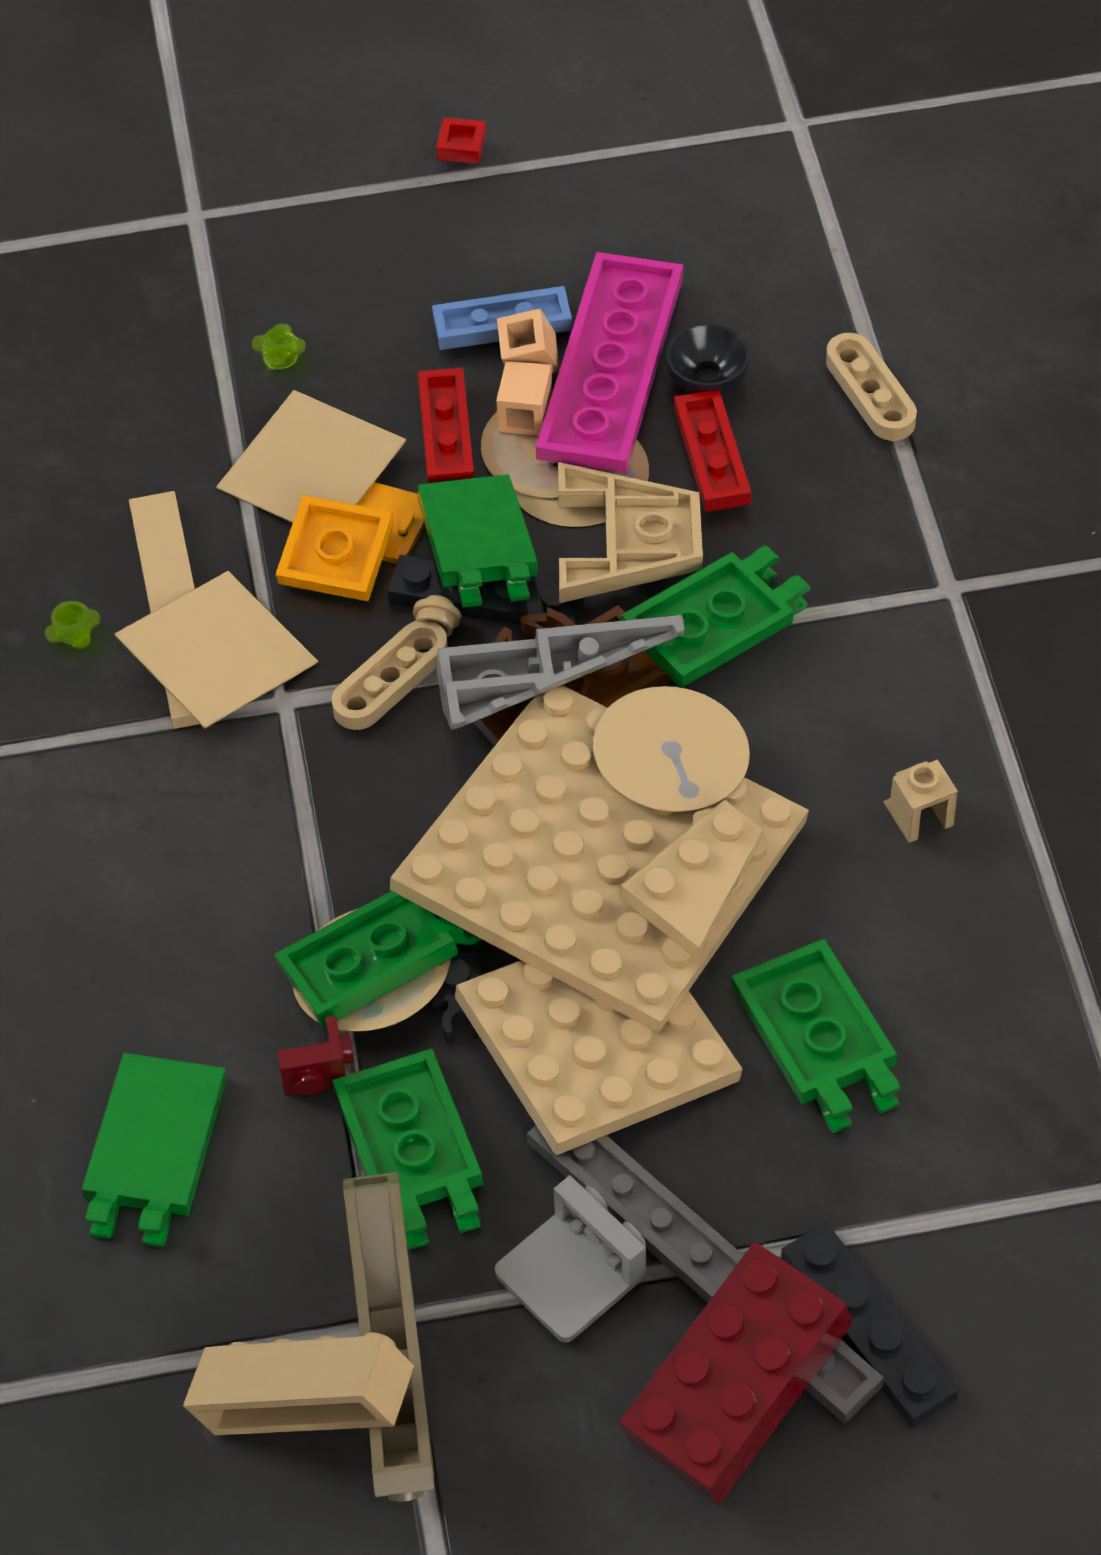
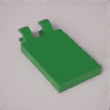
M505 474L418 485V502L442 586L458 587L463 608L481 606L482 597L479 586H482L484 582L505 580L511 602L529 600L530 594L526 581L530 580L532 576H537V558L510 475Z
M763 546L744 560H740L731 552L622 614L620 621L682 615L685 629L683 635L644 650V652L680 688H683L791 625L794 615L802 612L807 607L808 603L801 595L810 591L811 587L799 575H795L786 580L781 586L772 590L767 584L776 578L777 573L770 566L779 561V556L768 546Z
M390 891L274 955L281 971L321 1027L324 1028L327 1026L325 1017L336 1015V1020H339L458 955L457 943L473 945L482 939L442 917L437 919L434 913Z
M825 939L731 976L732 990L801 1105L816 1099L824 1121L832 1133L852 1126V1121L847 1115V1112L852 1111V1105L841 1089L858 1081H865L870 1098L880 1114L900 1105L894 1094L900 1091V1085L889 1070L897 1064V1053Z
M433 1049L332 1080L335 1096L365 1176L398 1172L408 1250L429 1244L425 1231L427 1229L426 1222L419 1206L446 1197L449 1199L460 1234L481 1227L477 1216L479 1209L471 1189L483 1186L482 1172Z
M123 1053L81 1189L84 1200L90 1201L85 1219L87 1223H92L89 1232L90 1236L111 1239L115 1231L120 1207H133L143 1209L138 1226L139 1231H144L142 1244L164 1247L172 1215L189 1216L227 1082L225 1068Z

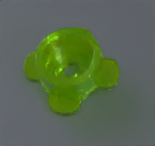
M277 324L274 328L268 330L265 335H257L252 340L253 349L261 352L264 363L274 369L290 367L296 362L298 355L302 354L306 349L305 341L296 338L292 334L291 327L287 324Z
M78 601L63 602L56 606L51 614L52 625L45 630L46 638L51 643L62 641L77 649L84 648L91 642L90 633L93 627L100 623L99 613L94 609L88 610L86 605Z

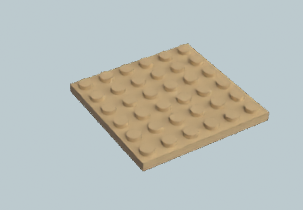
M560 685L533 697L391 876L390 890L659 1033L807 821L809 810L745 777L739 786L723 799L761 827L763 832L756 851L737 886H734L724 904L720 918L716 925H713L705 940V945L696 960L619 898L621 885L723 800L698 810L671 812L640 805L620 794L601 774L593 753L594 731L607 707Z

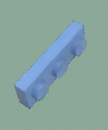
M560 286L432 305L433 321L439 349L445 350L499 342L497 318L535 309L542 310L555 333L572 331V316L565 287Z

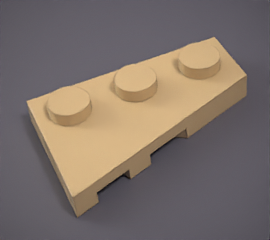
M723 800L622 884L619 898L697 960L713 925H716L723 912L724 904L734 886H737L761 841L763 829L726 800Z

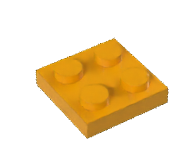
M302 495L275 574L278 584L369 601L395 522L393 512Z

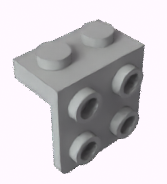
M569 1175L553 1188L555 1214L498 1261L495 1266L497 1280L562 1342L574 1340L646 1277V1242L640 1232L629 1222L625 1221L621 1224L608 1212L606 1202L594 1188L590 1186L583 1188Z

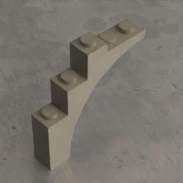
M398 1172L343 1179V1193L360 1336L372 1332L389 1337L396 1344V1348L414 1365L395 1426L369 1428L375 1497L388 1495L389 1500L402 1502L417 1499L423 1495L424 1490L435 1488Z

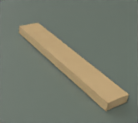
M175 491L129 499L151 613L195 589ZM166 689L173 729L200 724Z

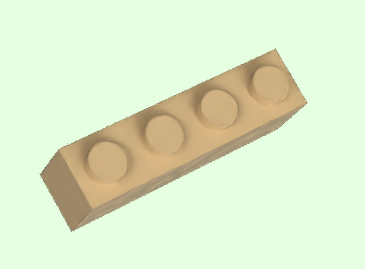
M372 1332L357 1337L336 1338L333 1336H321L314 1340L291 1341L288 1339H277L271 1343L247 1344L244 1342H233L228 1346L205 1347L183 1407L214 1435L395 1426L414 1365L396 1348V1344L392 1339Z

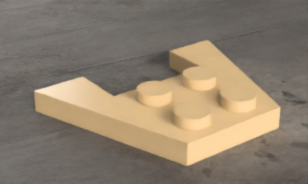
M558 462V507H605L606 558H559V603L684 575L702 569L703 551L699 492Z

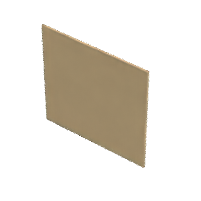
M293 390L216 488L293 523L302 495L357 505L407 440Z
M229 571L114 634L204 729L318 663V660Z

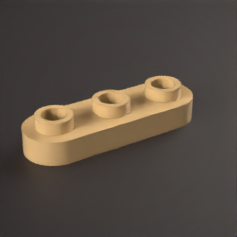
M842 333L833 337L827 345V368L873 433L889 441L902 440L911 435L916 425V406L872 344L865 337L856 333Z
M429 620L422 622L414 621L406 625L336 687L331 698L335 720L341 726L352 730L365 729L376 723L436 669L438 648L448 647L445 630L439 624ZM421 649H428V650H429L428 652H425V653L418 652V651L421 650ZM390 678L396 679L394 682H385V680Z

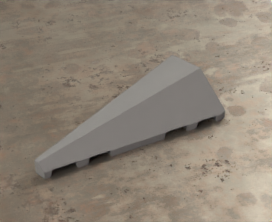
M682 615L536 629L535 639L438 648L436 670L442 709L451 730L460 728L683 635L685 629Z

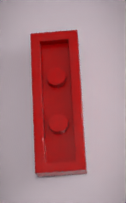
M463 368L418 371L428 484L474 478Z
M704 391L675 396V414L705 512L751 504V489L720 391Z

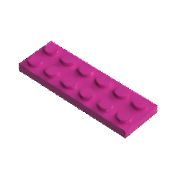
M596 252L538 437L536 460L561 462L580 467L627 474L683 280L682 264Z

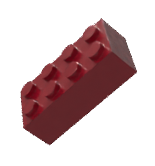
M754 1241L619 1421L621 1428L629 1441L719 1506L853 1324L847 1304Z

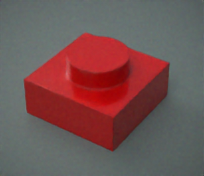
M444 117L436 146L437 160L479 164L487 134L486 121Z

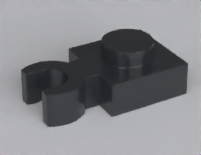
M477 951L461 953L451 958L446 979L437 994L431 999L433 1013L445 1011L442 1016V1030L447 1043L454 1042L453 1027L461 1022L471 1025L474 1039L480 1038L455 999L457 984L481 976Z

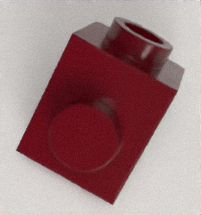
M336 1015L325 1017L329 1042L277 1051L285 1096L292 1094L314 1095L326 1088H332V1080L346 1076L344 1065L354 1063L350 1033H339Z

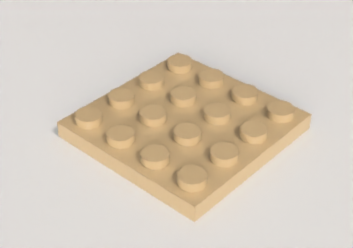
M522 960L456 985L455 999L555 1156L740 1081L742 1067L689 991L661 1031L657 1033Z

